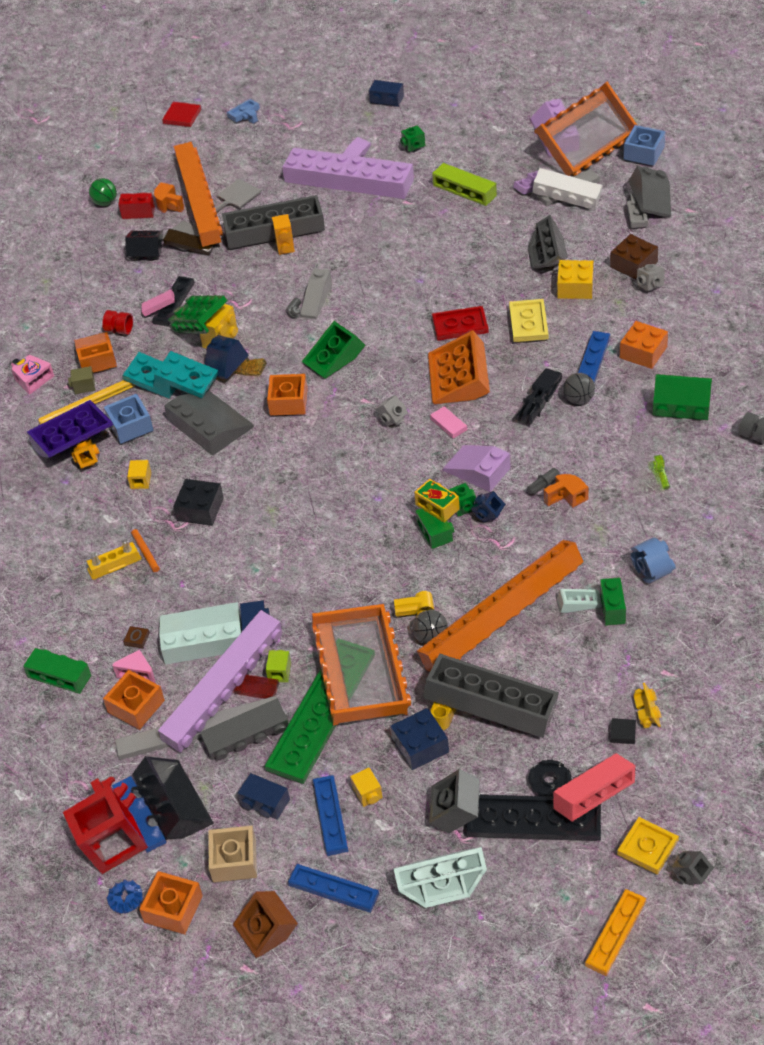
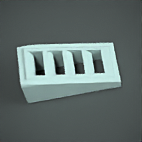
M560 589L557 596L560 613L602 607L598 590Z

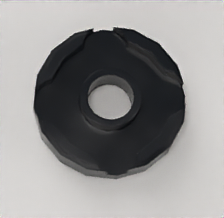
M543 760L539 762L538 765L531 768L528 776L529 788L536 796H554L556 789L572 780L570 770L563 763L556 760ZM551 776L556 780L548 783L544 779Z

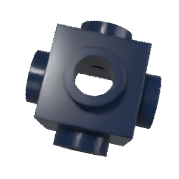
M492 491L484 495H478L474 500L475 503L471 510L482 522L493 521L500 515L506 504Z

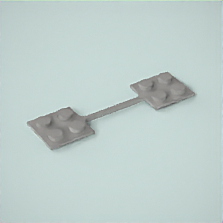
M237 179L217 194V197L225 201L215 208L216 212L227 204H233L241 208L262 191L241 179ZM183 220L172 228L199 236L196 223L190 224Z

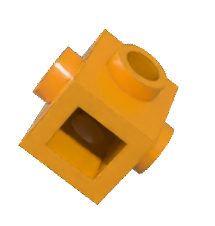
M91 439L75 444L72 456L75 463H79L80 467L84 468L98 462V454L100 452L96 443L92 444Z

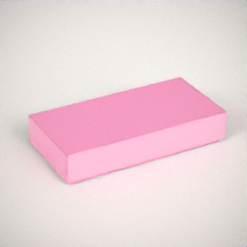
M170 289L142 303L143 315L148 316L173 304V291Z
M445 406L430 414V419L453 439L467 431V425Z

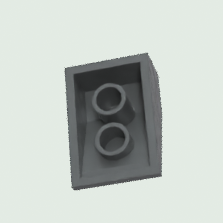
M637 166L628 182L641 211L670 218V182L666 173L662 170H654L646 166Z

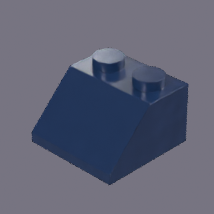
M217 335L206 348L205 365L218 370L217 377L227 379L249 355L239 340Z

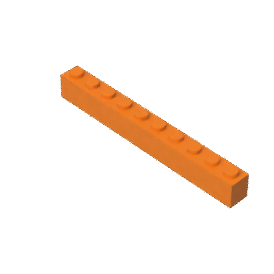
M192 141L174 145L176 159L202 247L220 243V236L223 235L197 148L193 147Z
M567 540L559 542L417 650L426 671H431L439 654L460 660L465 653L473 650L478 643L490 637L491 633L503 627L508 620L517 616L526 606L533 604L535 599L547 593L552 586L561 582L570 572H574L583 563L576 543Z

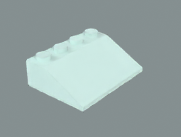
M238 602L160 616V645L165 665L223 655L242 633Z

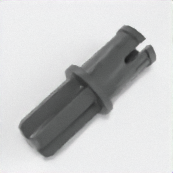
M552 468L547 473L539 475L535 482L527 486V491L530 495H534L542 488H547L555 481V476L560 475V472L556 468Z

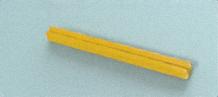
M122 380L38 419L39 424L89 400L97 404L136 385Z

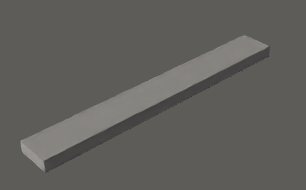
M277 696L218 711L213 717L208 719L203 730L272 701ZM159 728L115 739L119 760L170 746L160 739ZM197 732L193 740L202 738L201 733Z

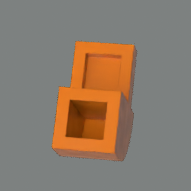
M160 182L154 190L158 210L163 213L168 209L182 213L185 209L183 198L176 195L175 186Z
M575 475L555 476V484L549 485L544 489V503L550 506L565 499L573 508L588 500L589 487Z

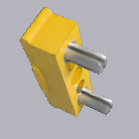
M123 539V546L99 556L96 552L91 553L92 559L86 561L88 565L87 570L91 578L95 580L140 561L142 558L134 543H129L128 539H125V541Z

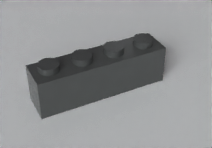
M278 698L200 733L211 760H221L227 757L230 752L245 749L248 744L261 742L273 733H282L289 724Z

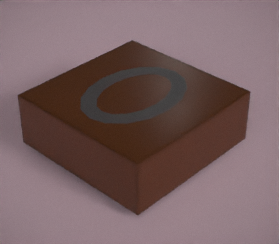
M130 626L123 641L124 645L143 649L150 634L149 629Z

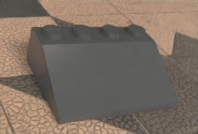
M207 390L203 398L192 394L177 396L164 405L168 421L212 456L254 427V424L209 390Z

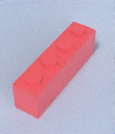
M617 753L556 789L554 791L553 809L571 821L576 820L635 783V765Z

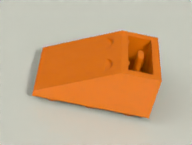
M108 332L74 340L81 368L91 366L93 373L117 367Z

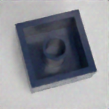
M428 708L390 726L392 741L412 771L449 753L448 737Z

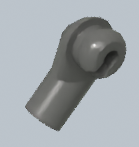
M297 297L286 307L289 316L293 318L298 317L300 309H297V307L301 304V300Z

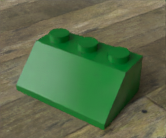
M656 374L653 416L708 420L712 378Z

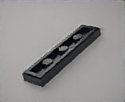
M178 276L171 287L174 293V303L158 310L152 319L153 324L169 327L170 322L168 319L182 305L195 283L194 278Z

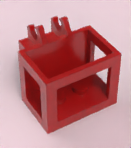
M112 776L102 782L98 778L90 782L95 793L63 811L77 846L101 874L106 873L148 848L133 814L128 809L136 796L130 792L126 799L121 800L128 786L122 783L121 786L112 789L111 785L115 781ZM123 829L134 845L106 861L100 849V842Z

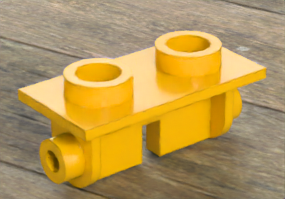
M644 682V689H636L633 694L636 708L641 709L637 711L640 724L644 728L651 727L653 723L661 727L659 718L662 717L661 712L654 702L657 700L656 694Z

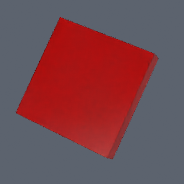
M172 102L162 122L168 125L191 127L201 111V105Z

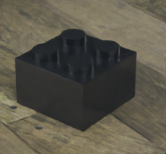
M185 479L173 506L177 521L213 526L224 499L221 483Z

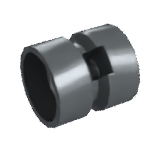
M747 412L740 422L738 433L747 438L753 436V440L764 444V417L759 419L758 415Z

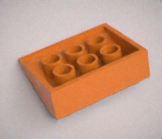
M474 331L428 353L432 402L434 404L475 400L490 393L484 342Z

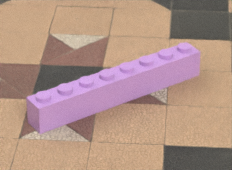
M260 610L159 728L158 733L163 742L180 753L191 744L197 732H201L208 719L218 712L219 706L230 698L234 688L242 684L245 675L255 668L261 656H265L272 643L281 637L280 621Z

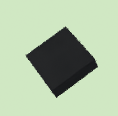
M612 718L610 743L635 744L636 720Z

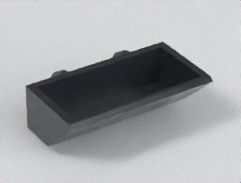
M148 756L143 758L132 773L138 786L132 787L131 792L136 798L144 797L154 814L146 818L150 826H160L166 838L183 839L214 824L179 760Z

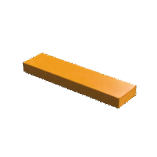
M628 889L624 890L587 958L585 967L604 976L608 975L646 903L645 897Z

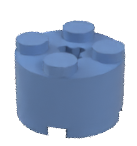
M653 537L631 548L634 551L631 553L632 563L638 574L643 573L645 576L643 580L648 584L670 574L676 568L674 561L669 557L667 552L669 548L664 540L659 541Z

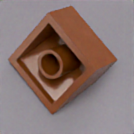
M256 891L233 925L254 956L259 958L285 942L298 923L275 891Z

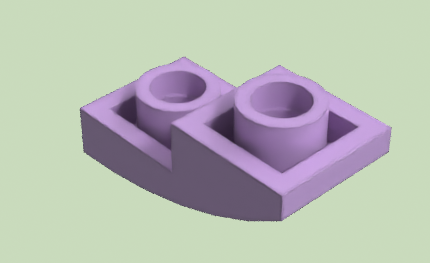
M357 137L343 154L364 157L371 143Z
M538 171L528 173L526 179L514 181L513 187L523 195L533 192V184Z

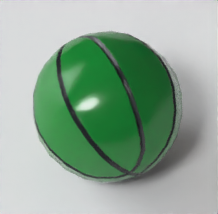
M99 178L91 183L89 196L96 205L108 206L116 199L117 190L112 181L106 178Z

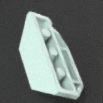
M482 847L416 861L393 870L398 891L427 908L470 897L487 868Z

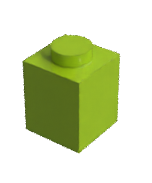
M269 650L266 665L268 682L288 683L291 669L289 651Z

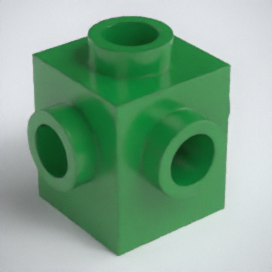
M418 125L401 131L402 138H400V142L408 152L426 146L425 133Z
M466 483L448 489L459 496V510L455 513L457 517L472 512L471 508L476 498L473 489H469Z

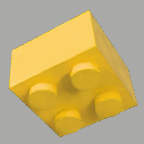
M559 260L557 282L559 299H592L593 260Z
M224 304L204 323L209 332L207 334H200L202 347L206 349L211 340L217 335L233 338L237 335L238 328L233 306Z

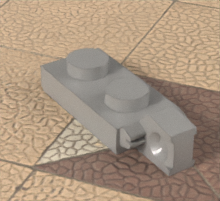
M630 192L627 210L631 228L648 227L646 212L641 211L634 193Z

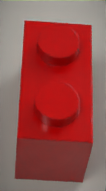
M152 193L120 194L118 205L122 219L154 217L155 204Z

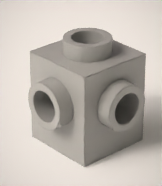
M648 264L637 269V285L646 291H652L654 288L663 286L665 269L654 264Z
M396 395L387 398L375 408L381 420L387 426L400 424L404 421L403 417L408 413L404 403Z

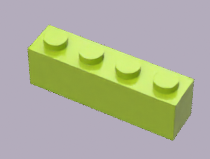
M442 163L432 173L433 186L481 205L487 206L497 196L496 182L446 163Z

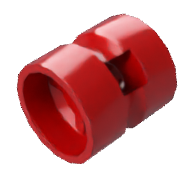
M107 310L102 320L103 330L105 332L129 335L133 328V315L131 313H117V311Z

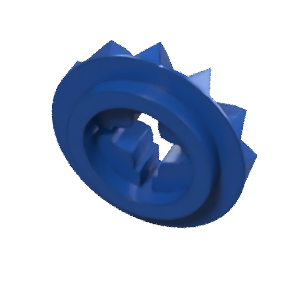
M124 879L123 882H115L114 887L109 889L107 896L108 905L117 913L131 912L140 905L143 892L140 885L136 884L133 880L126 881ZM124 890H126L128 893L125 902L121 898Z

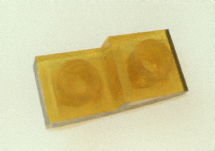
M247 357L233 373L248 376L261 375L267 362L264 358L249 360Z

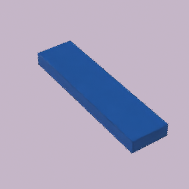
M334 775L315 778L313 783L327 856L349 852Z
M132 776L112 785L113 789L121 786L122 783L127 784L128 789L121 797V800L126 799L132 787L136 786ZM143 797L135 798L128 809L133 814L147 843L148 848L145 850L148 853L167 842L159 826L152 827L148 824L146 818L152 815Z
M296 864L288 881L290 887L369 913L372 912L379 896V890L300 864Z

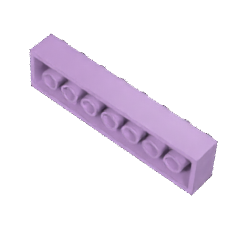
M293 148L282 167L284 181L287 183L405 199L414 181L413 164Z

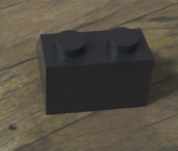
M131 230L125 237L126 257H131V259H140L141 257L156 259L162 252L163 230Z

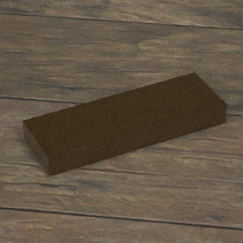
M170 228L163 239L164 244L210 256L215 244L202 247L199 236Z

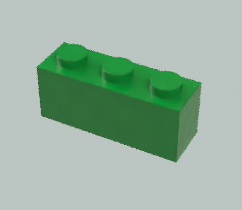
M35 648L23 665L29 679L78 694L82 692L92 676L86 662L82 660L77 661L65 655L54 654L46 649Z

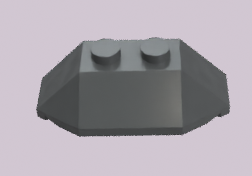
M548 215L536 223L535 231L528 246L534 269L554 267L559 264V260L568 258L564 238L552 216Z

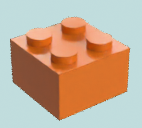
M635 321L620 342V358L653 369L668 346V331Z
M305 374L270 375L267 397L270 416L306 414L308 388Z
M129 669L103 698L109 714L139 730L165 701L160 685Z
M158 871L139 909L144 923L185 935L203 897L199 882Z

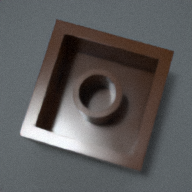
M632 234L610 252V268L637 280V269L648 264L655 265L658 263V246Z

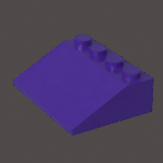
M89 400L26 432L33 449L39 456L50 458L113 426V422Z

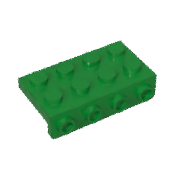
M192 295L185 301V305L178 307L174 311V315L168 321L176 333L207 334L209 329L204 323L228 300L224 295Z

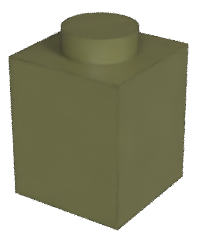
M91 366L70 370L71 377H68L70 388L73 387L75 394L96 391L95 378Z

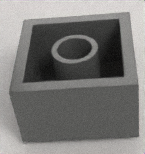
M458 769L432 785L429 824L450 834L477 818L479 813L480 779Z

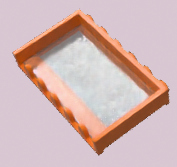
M607 81L600 88L593 90L588 96H584L577 103H573L566 110H562L554 118L552 117L544 124H540L534 132L538 134L565 175H572L574 177L582 172L580 169L584 168L586 170L592 165V161L598 162L602 159L604 153L608 155L614 151L613 147L617 146L618 148L625 143L624 140L628 138L632 129L637 124Z
M384 604L312 613V628L333 726L343 722L398 714L408 715L411 697L405 691L407 689L406 678L401 675V672H403L402 661L397 659L399 655L398 645L393 643V639H395L394 629L389 627V623H391L389 611L386 612Z

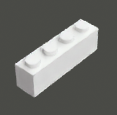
M542 168L539 169L533 184V193L592 210L596 209L602 191V185Z

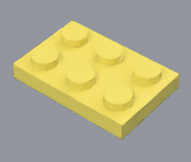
M544 299L509 302L513 342L549 339Z

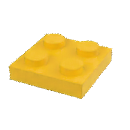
M638 817L620 845L617 855L658 875L679 841V836Z

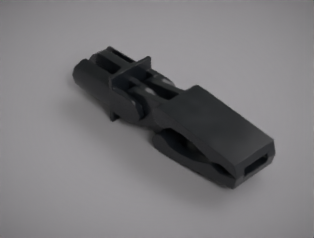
M547 368L544 369L532 385L533 393L523 398V405L515 416L517 421L522 419L523 423L529 422L531 425L537 416L540 417L545 403H549L562 381L561 372Z

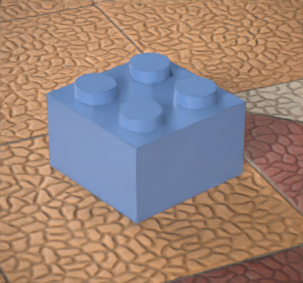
M635 125L624 143V159L654 166L665 147L666 131Z
M137 394L104 406L105 414L113 422L111 428L120 444L154 431L150 415Z

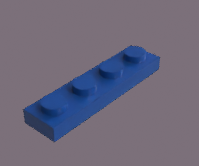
M592 332L578 372L590 376L594 384L610 341V333Z

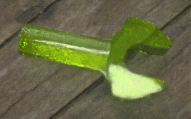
M662 455L654 456L653 466L655 473L658 472L663 489H669L670 484L664 469V458Z

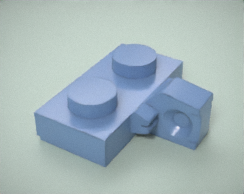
M249 99L228 111L227 117L235 122L248 119L249 122L255 123L258 121L255 111L260 109L259 103Z

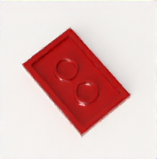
M483 306L432 313L437 341L459 338L471 331H474L477 335L489 333Z

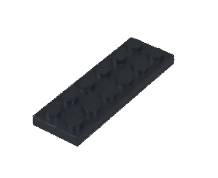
M479 794L478 817L467 823V837L601 841V804L576 820L571 821L553 809L554 796Z

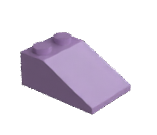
M463 445L446 464L443 471L491 492L510 470V453L495 446Z

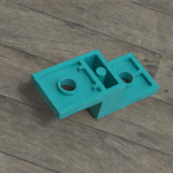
M173 351L169 352L164 361L138 352L123 373L122 379L168 399L171 398L177 388L203 398L217 377L218 370ZM148 370L150 372L145 374L142 371ZM196 376V377H198V378H197V379H191L190 377Z

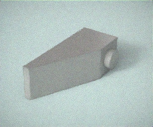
M313 269L308 281L300 314L301 317L318 318L332 287L330 270Z

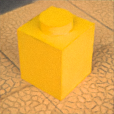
M130 460L127 478L131 489H149L152 472L148 460Z
M370 767L350 776L352 789L363 807L375 804L383 798L381 786Z

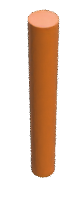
M137 529L132 530L131 534L152 571L158 572L160 567Z

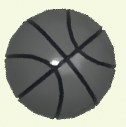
M575 373L565 380L563 393L571 403L577 405L585 404L594 396L595 384L593 379L587 374Z
M425 610L420 612L414 619L412 630L415 638L420 643L426 644L448 627V623L440 612Z

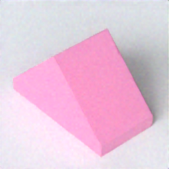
M140 650L113 663L116 678H121L129 669L155 683L152 668Z

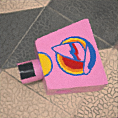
M28 355L22 360L14 359L12 361L11 370L14 379L29 395L54 377L51 364L32 355Z

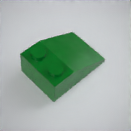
M333 321L301 362L326 379L353 361L366 345L355 334L336 321Z

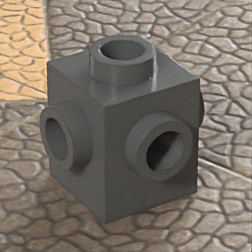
M683 851L677 856L676 862L671 867L677 874V878L684 884H702L714 869L701 851Z

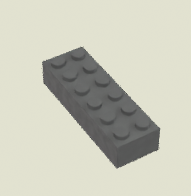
M308 196L222 213L229 249L276 240L272 217L289 215L292 236L325 230L318 196Z
M439 654L426 679L423 698L544 738L555 712L559 692Z

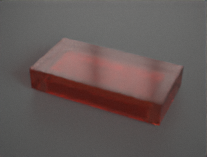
M245 675L242 684L234 688V693L263 699L274 697L279 687V680Z

